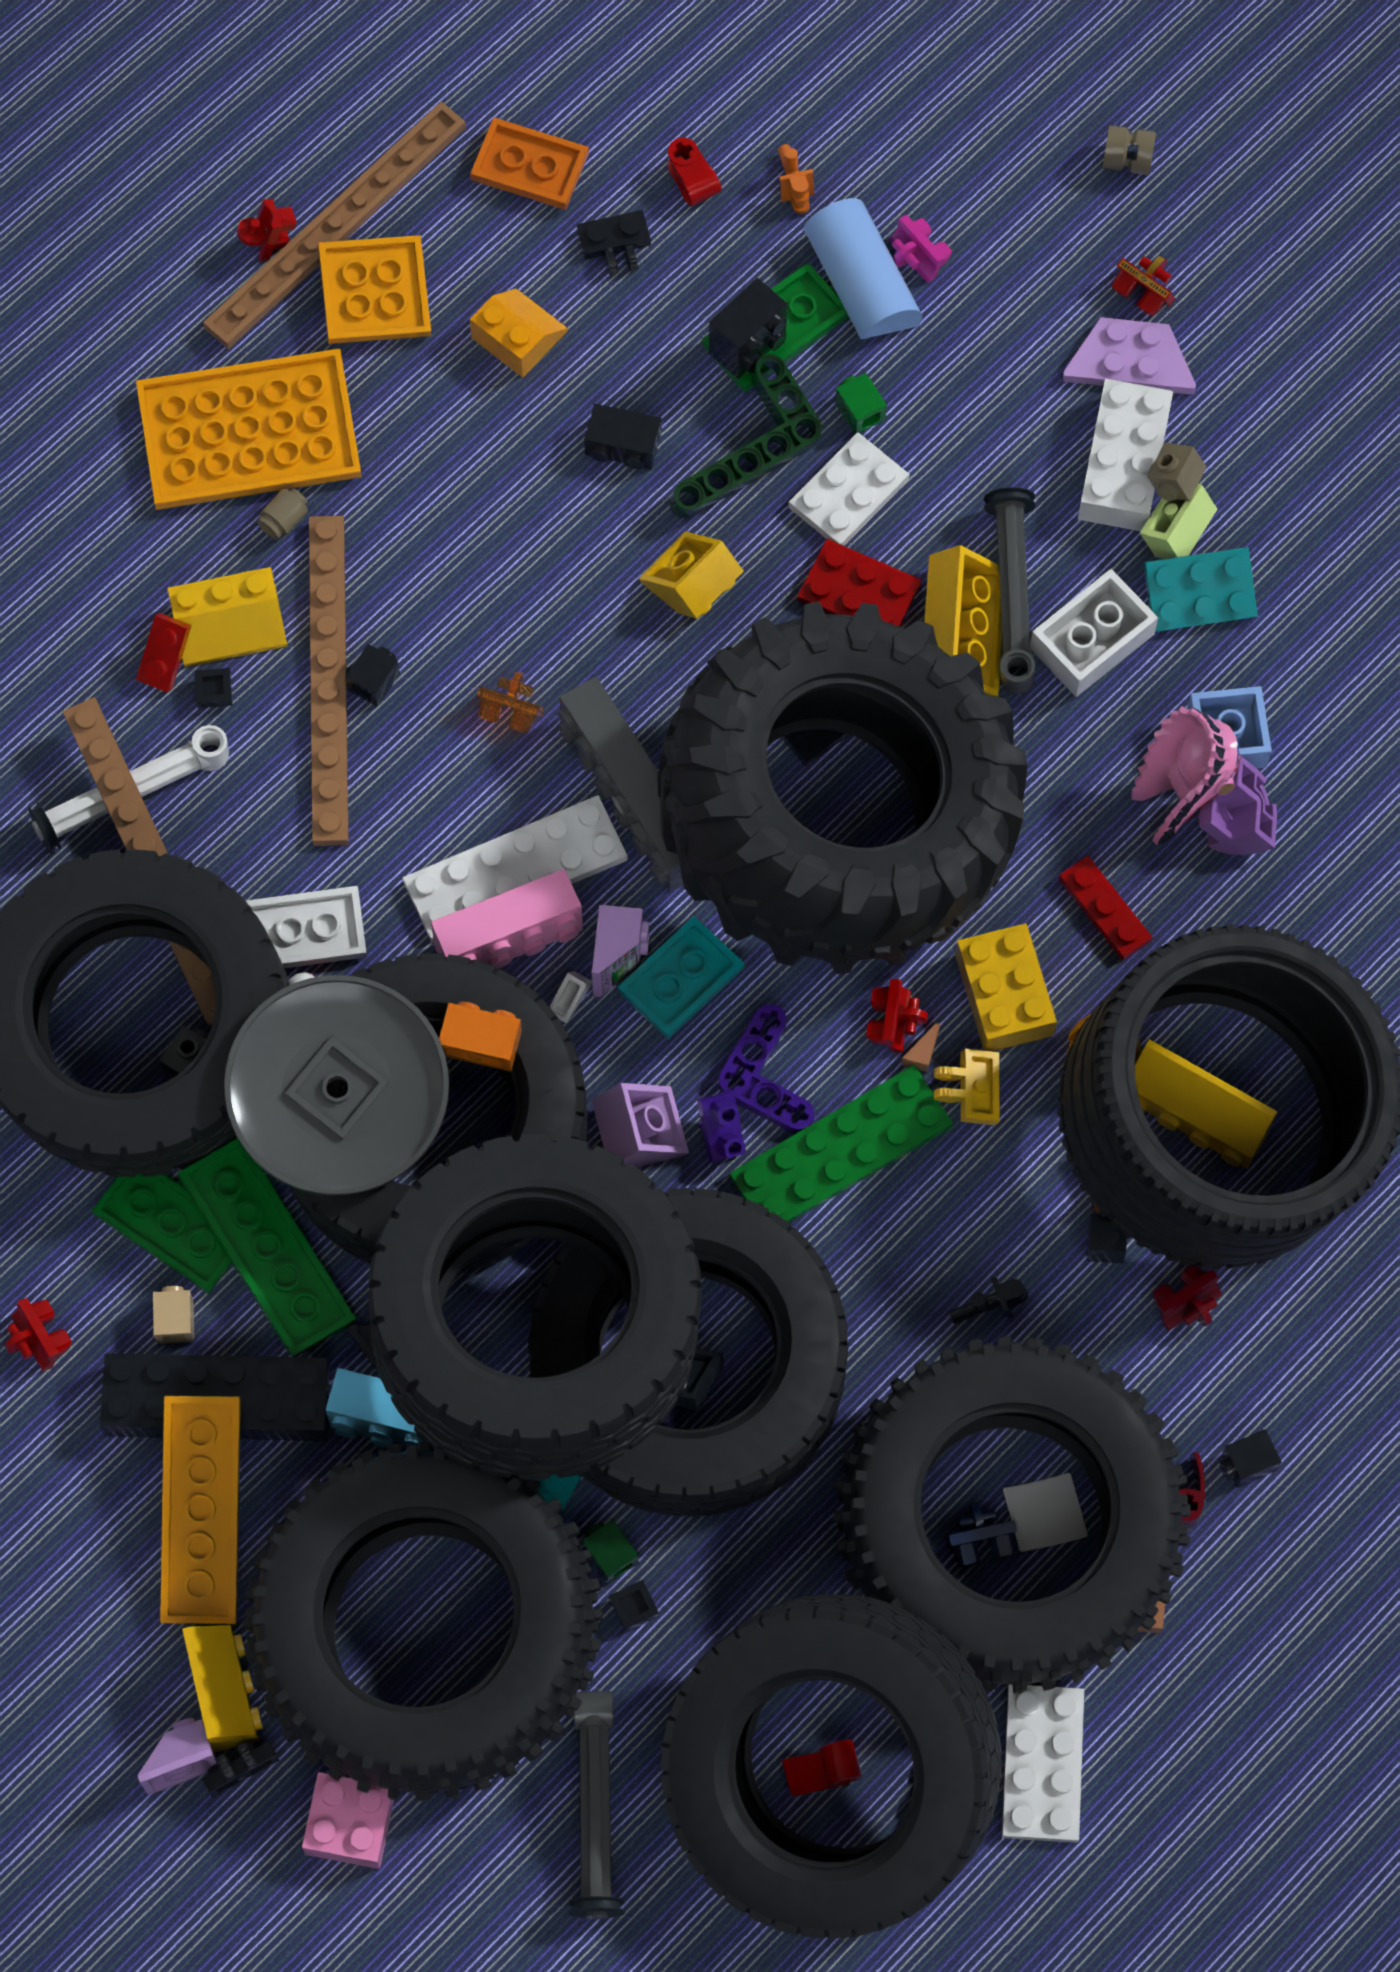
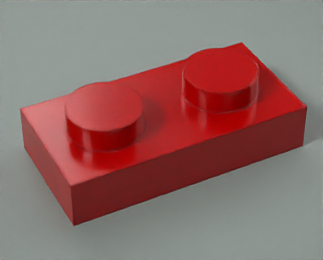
M162 613L155 615L136 680L167 693L171 691L192 625Z

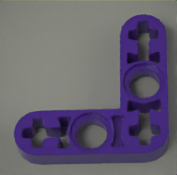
M773 1004L764 1005L753 1016L721 1070L719 1090L723 1092L730 1089L727 1077L734 1079L739 1072L740 1064L745 1069L741 1076L743 1087L736 1085L734 1089H731L734 1091L736 1104L784 1130L796 1134L813 1124L814 1108L806 1099L760 1075L786 1029V1015L779 1006ZM771 1016H775L778 1027L771 1026L766 1033L765 1040L760 1036L764 1029L762 1018L770 1019ZM749 1044H756L761 1047L763 1054L758 1060L750 1061L743 1056V1048ZM762 1091H771L775 1094L777 1101L772 1107L764 1108L757 1103V1095ZM783 1100L788 1101L786 1109L793 1113H797L799 1109L804 1110L806 1121L800 1119L797 1124L793 1123L792 1114L784 1109L781 1116L777 1115L782 1107Z

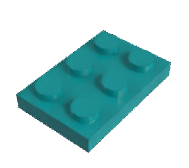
M1249 547L1143 562L1149 608L1158 617L1155 632L1258 617Z
M693 916L617 987V992L669 1040L745 968V963L702 922Z

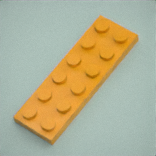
M164 1396L160 1623H237L241 1396Z

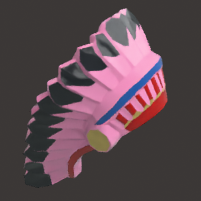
M1181 706L1179 711L1171 712L1170 718L1162 719L1161 729L1154 733L1155 741L1147 746L1148 752L1143 756L1145 764L1138 768L1140 775L1135 778L1136 786L1131 792V799L1136 801H1144L1166 790L1174 789L1180 802L1171 810V813L1155 833L1152 840L1157 846L1165 843L1175 835L1182 824L1191 820L1194 814L1217 795H1226L1235 788L1233 777L1240 766L1241 754L1233 730L1229 725L1220 720H1214L1208 714L1202 713L1194 707L1187 709Z

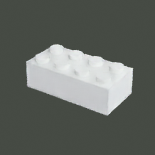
M1105 378L1078 520L1136 531L1142 530L1150 516L1155 490L1147 476L1164 443L1173 391Z

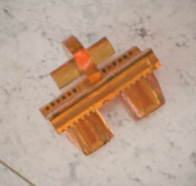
M518 671L514 674L512 680L504 677L499 678L497 686L508 690L507 695L481 686L477 693V697L481 698L478 711L479 718L498 723L503 706L510 707L515 710L509 728L527 734L531 730L536 716L542 718L545 708L517 699L519 694L531 697L534 687L523 684L524 673Z

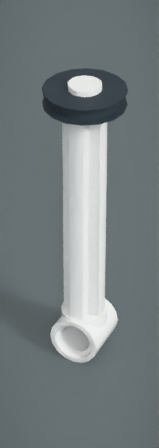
M203 726L196 730L188 744L130 771L141 797L197 770L214 771L223 767L229 758L226 734L217 726ZM208 745L219 747L213 752L203 751V748ZM97 787L46 812L39 802H37L38 808L34 810L28 806V811L33 821L32 826L39 840L43 841L50 854H52V848L56 846L61 850L58 837L109 813Z

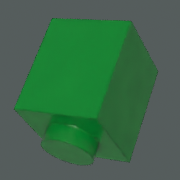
M867 373L858 377L850 376L844 379L836 388L835 404L855 434L857 432L862 433L886 420L887 404Z

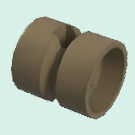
M1109 125L1102 169L1121 171L1124 167H1128L1130 173L1149 176L1156 132L1137 129L1134 133H1130L1128 127ZM1129 144L1138 145L1136 157L1127 156Z

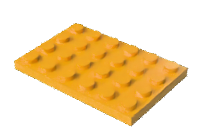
M340 349L136 380L156 510L279 491L282 488L292 489L362 477Z

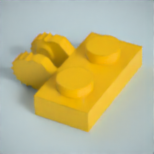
M965 1048L960 1053V1068L949 1066L934 1068V1077L937 1080H960V1089H937L934 1091V1099L946 1103L961 1102V1122L994 1126L1000 1122L999 1052Z

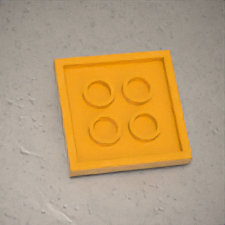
M421 235L318 242L328 344L431 336Z

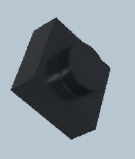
M230 668L195 670L196 704L198 708L233 706Z
M643 1580L609 1595V1600L625 1632L659 1616V1612Z

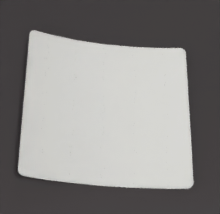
M1070 1473L1003 1489L1011 1521H1015L1017 1529L1015 1535L1021 1552L1087 1537L1088 1533Z

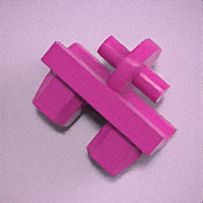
M905 215L899 218L898 227L889 239L892 243L891 246L897 251L893 260L897 267L908 264L928 283L935 279L939 269L948 262L952 250L945 242L932 244L928 239L931 234L930 225L923 218L912 221Z

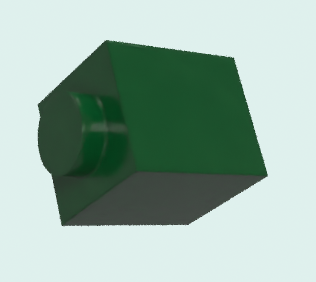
M614 1520L607 1524L600 1521L584 1533L586 1538L582 1540L583 1550L589 1549L592 1563L607 1584H610L639 1564L638 1554Z

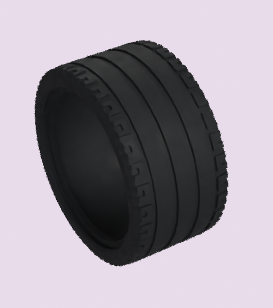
M1233 924L1223 927H1209L1205 931L1203 929L1195 930L1192 933L1178 937L1175 941H1169L1141 960L1105 999L1098 1004L1081 1026L1073 1040L1074 1043H1072L1062 1068L1065 1073L1063 1072L1059 1082L1058 1101H1061V1104L1057 1110L1060 1117L1059 1131L1064 1134L1061 1140L1062 1145L1066 1148L1068 1163L1072 1162L1074 1169L1072 1173L1074 1177H1078L1081 1183L1079 1185L1082 1191L1086 1190L1090 1195L1088 1200L1092 1205L1095 1204L1100 1209L1099 1213L1102 1217L1107 1216L1112 1221L1110 1223L1111 1226L1115 1229L1118 1227L1124 1232L1123 1236L1127 1239L1130 1237L1137 1241L1136 1245L1141 1248L1146 1247L1150 1249V1252L1155 1255L1161 1253L1165 1255L1167 1260H1176L1183 1265L1195 1263L1196 1267L1199 1268L1211 1267V1269H1220L1226 1265L1227 1269L1251 1266L1255 1262L1260 1264L1281 1256L1309 1240L1356 1203L1384 1170L1392 1156L1390 1153L1396 1147L1397 1137L1400 1134V1063L1398 1058L1400 1056V1049L1394 1043L1396 1040L1394 1032L1389 1031L1388 1025L1390 1023L1387 1017L1383 1018L1380 1013L1382 1008L1379 1003L1375 1004L1371 999L1373 995L1369 989L1365 991L1360 985L1362 981L1358 977L1355 979L1349 974L1351 970L1346 965L1344 967L1339 965L1337 958L1333 955L1328 957L1324 954L1325 950L1319 946L1314 948L1310 945L1309 941L1305 939L1299 941L1295 939L1296 935L1290 933L1285 935L1277 929L1266 931L1263 926H1256L1254 928L1241 924L1234 928ZM1211 1004L1223 1006L1242 1012L1265 1024L1292 1048L1305 1066L1314 1084L1322 1119V1138L1319 1156L1314 1171L1304 1188L1269 1196L1232 1192L1210 1184L1194 1175L1168 1153L1148 1124L1138 1098L1135 1083V1052L1138 1037L1147 1016L1165 1008L1178 1005Z

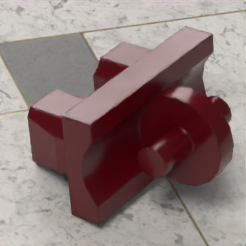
M1195 1264L1184 1270L1181 1274V1283L1185 1287L1177 1293L1169 1284H1163L1153 1291L1154 1302L1159 1310L1162 1325L1168 1332L1183 1321L1187 1326L1196 1320L1204 1327L1212 1323L1209 1311L1218 1306L1216 1299L1222 1296L1217 1284L1219 1280L1217 1274L1212 1269L1204 1272L1199 1267H1196Z

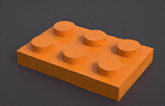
M493 117L471 170L470 178L472 181L566 210L589 155V147Z

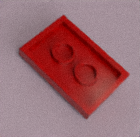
M826 539L797 596V602L805 605L820 601L825 614L855 615L862 603L878 605L882 621L901 627L921 587L922 580Z

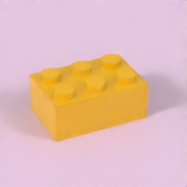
M1027 923L957 940L955 957L984 1051H996L1054 1036L1057 1020Z

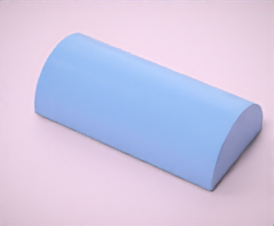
M857 198L843 199L815 213L806 222L803 229L860 339L918 327L922 321V313L863 201Z

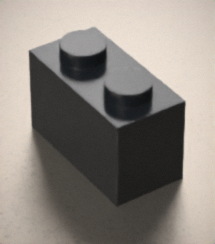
M594 403L584 439L585 455L600 462L611 460L624 463L625 466L632 469H652L662 434V418Z

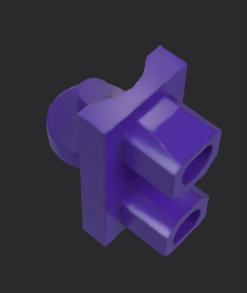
M728 1089L714 1096L697 1099L701 1118L698 1123L700 1130L704 1134L708 1160L715 1163L727 1158L730 1159L743 1155L746 1149L734 1091Z

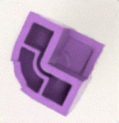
M1241 756L1240 766L1233 777L1235 788L1232 792L1226 795H1217L1201 807L1198 816L1199 827L1208 833L1207 846L1218 852L1230 855H1249L1274 849L1276 841L1277 807L1276 804L1269 803L1267 792L1263 786L1267 779L1257 768Z

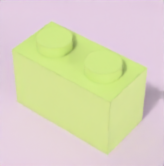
M1198 484L1190 501L1178 499L1169 501L1161 498L1140 531V534L1155 557L1168 559L1188 556L1216 513L1217 507L1204 487Z

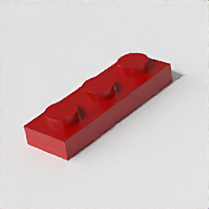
M1086 856L1059 875L1058 880L1122 961H1125L1152 942L1153 937L1089 856Z

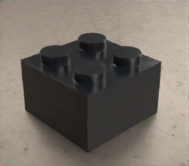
M756 278L709 322V354L737 379H740L746 372L752 373L758 359L770 350H777L786 340L788 304L759 278Z

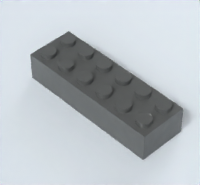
M596 676L560 696V711L557 713L561 724L558 725V728L568 744L573 742L579 752L576 755L583 769L586 772L589 770L593 772L597 779L594 783L601 797L604 800L609 798L615 806L613 814L622 828L628 827L634 837L631 838V841L637 853L641 857L646 855L652 866L649 868L655 881L659 885L664 883L671 893L683 886L678 854L667 851L661 837L660 798L658 797L657 783L658 770Z

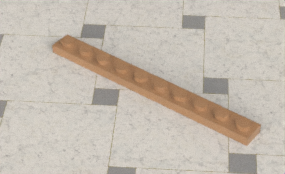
M442 101L437 104L203 322L204 329L229 350L320 265L318 242L346 241L466 129V122Z
M344 515L309 517L313 846L349 845Z
M93 697L63 710L64 717L125 849L156 851L158 856H162L165 853L168 854L96 698ZM168 941L204 1020L210 1029L214 1020L216 1006L215 987L211 971L190 950Z

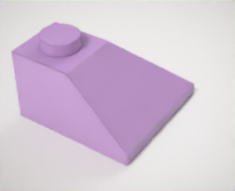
M194 1718L181 1720L172 1725L173 1730L164 1734L137 1775L140 1784L148 1795L204 1775L210 1767L218 1763L215 1752L207 1740L202 1719L195 1721Z

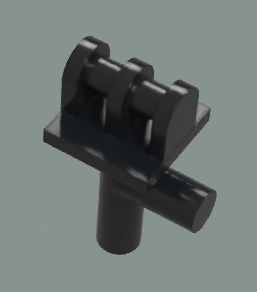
M994 1276L991 1278L996 1292L987 1296L977 1292L972 1295L970 1303L952 1309L949 1313L953 1323L957 1324L1002 1306L1006 1316L1011 1318L1014 1316L1010 1308L1024 1303L1028 1298V1292L1018 1279H1011L1000 1283L997 1277Z

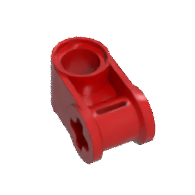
M681 137L670 143L668 147V171L690 207L722 191L715 171L708 165L693 140Z

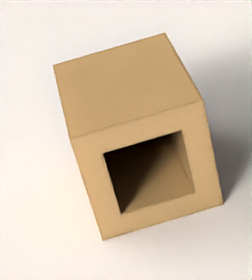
M167 1286L162 1288V1292H153V1327L157 1344L194 1342V1306L190 1290H184L181 1286Z

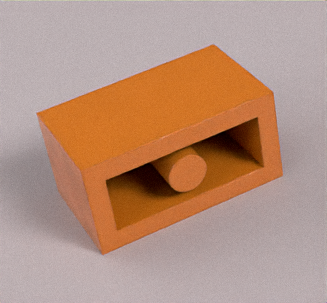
M459 1002L458 1005L448 1003L439 1036L445 1057L511 1072L522 1032L521 1019L516 1018L513 1013L505 1010H495L494 1013L480 1010L479 1006L470 1002Z

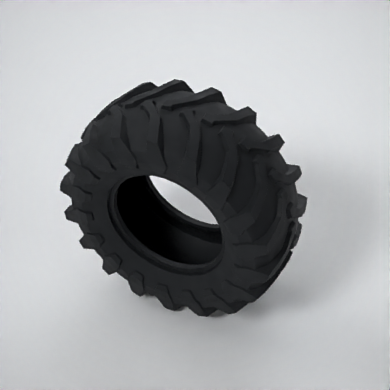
M820 601L805 604L801 618L774 625L767 617H764L751 625V637L742 640L734 648L729 646L726 649L719 650L707 662L709 667L706 666L697 675L693 684L689 685L680 701L678 712H675L671 719L662 749L657 777L662 840L667 851L678 854L684 889L694 901L711 900L717 908L724 933L735 940L740 941L754 935L770 945L777 963L793 966L802 956L829 962L835 974L850 973L855 961L878 958L887 960L889 965L893 967L906 961L908 950L915 949L926 942L932 944L937 941H943L954 933V927L957 928L965 922L973 911H977L988 898L991 888L995 887L999 882L1013 854L1023 825L1025 806L1023 799L1028 767L1025 751L1014 746L1013 711L1005 698L987 696L984 692L981 666L969 653L954 656L948 655L938 647L933 626L920 620L904 629L882 621L878 605L862 603L855 615L825 614ZM810 729L839 731L867 742L888 758L905 781L914 808L913 834L893 844L881 847L858 848L834 843L811 832L788 812L777 796L768 772L767 746L790 733Z

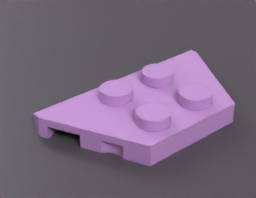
M1103 317L1099 319L1065 368L1062 381L1104 386L1106 378L1194 395L1196 388L1195 381L1169 324Z

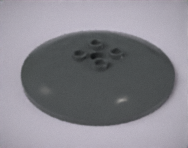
M347 975L319 976L296 982L281 989L259 1005L240 1028L229 1052L224 1080L225 1101L231 1125L238 1140L250 1157L268 1174L293 1188L309 1193L329 1196L353 1195L377 1189L392 1182L413 1167L429 1149L440 1130L447 1108L449 1094L448 1067L441 1042L435 1030L422 1012L406 997L381 983L366 978ZM340 1079L348 1085V1091L343 1097L334 1098L327 1093V1085L332 1080Z

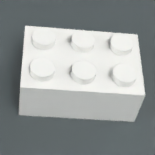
M1110 569L1033 630L1030 647L1037 657L1077 697L1155 634L1158 617Z

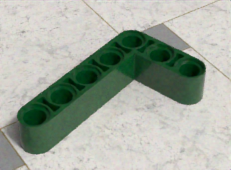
M775 354L763 355L758 359L751 373L752 385L778 427L680 482L670 498V507L676 516L681 518L695 516L810 450L817 442L822 432L821 422L785 362ZM763 367L773 369L776 373V379L768 380L761 375L760 369ZM782 396L789 397L794 403V408H783L779 404L778 398ZM800 425L808 427L811 430L812 438L804 439L797 434L796 427ZM767 443H778L783 449V454L779 456L771 454L767 449ZM747 459L751 461L754 471H742L738 466V460ZM708 477H721L725 487L722 489L713 488L709 484ZM683 492L692 494L696 501L695 505L686 506L682 504L679 500V494Z

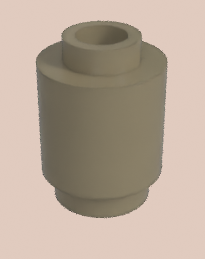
M282 488L260 512L261 517L257 520L259 527L275 540H278L281 536H287L308 513L306 507L307 500L294 488L290 491Z

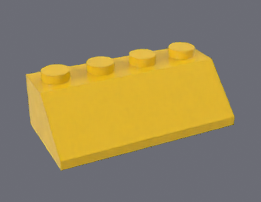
M962 545L929 555L924 622L933 626L938 647L948 655L954 656L969 653L980 663L984 692L987 696L998 697L1002 649L999 565Z
M1149 1039L1134 1066L1135 1083L1143 1113L1146 1111L1157 1117V1121L1169 1130L1176 1131L1178 1129L1189 1135L1190 1141L1204 1149L1210 1147L1217 1151L1228 1164L1235 1167L1241 1165L1248 1169L1269 1134L1277 1111Z

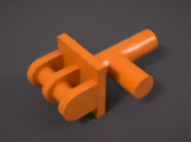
M788 144L781 145L777 151L786 173L784 176H779L781 201H790L793 210L798 214L807 213L810 209L809 196L815 195L813 170L809 169L799 172L797 150L791 148Z

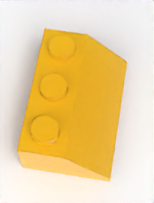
M271 567L168 587L173 618L192 625L182 656L184 667L288 647Z
M231 1625L183 1628L182 1631L205 1732L213 1751L219 1752L237 1747L244 1742L250 1744L259 1741L256 1730L263 1729L258 1706L251 1708L248 1694L255 1691L250 1670L243 1671L240 1657L246 1656L242 1635H234Z

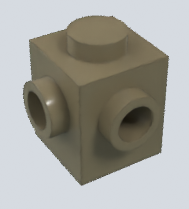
M1164 443L1155 462L1151 465L1147 477L1161 498L1169 501L1175 499L1190 501L1207 467L1194 446Z

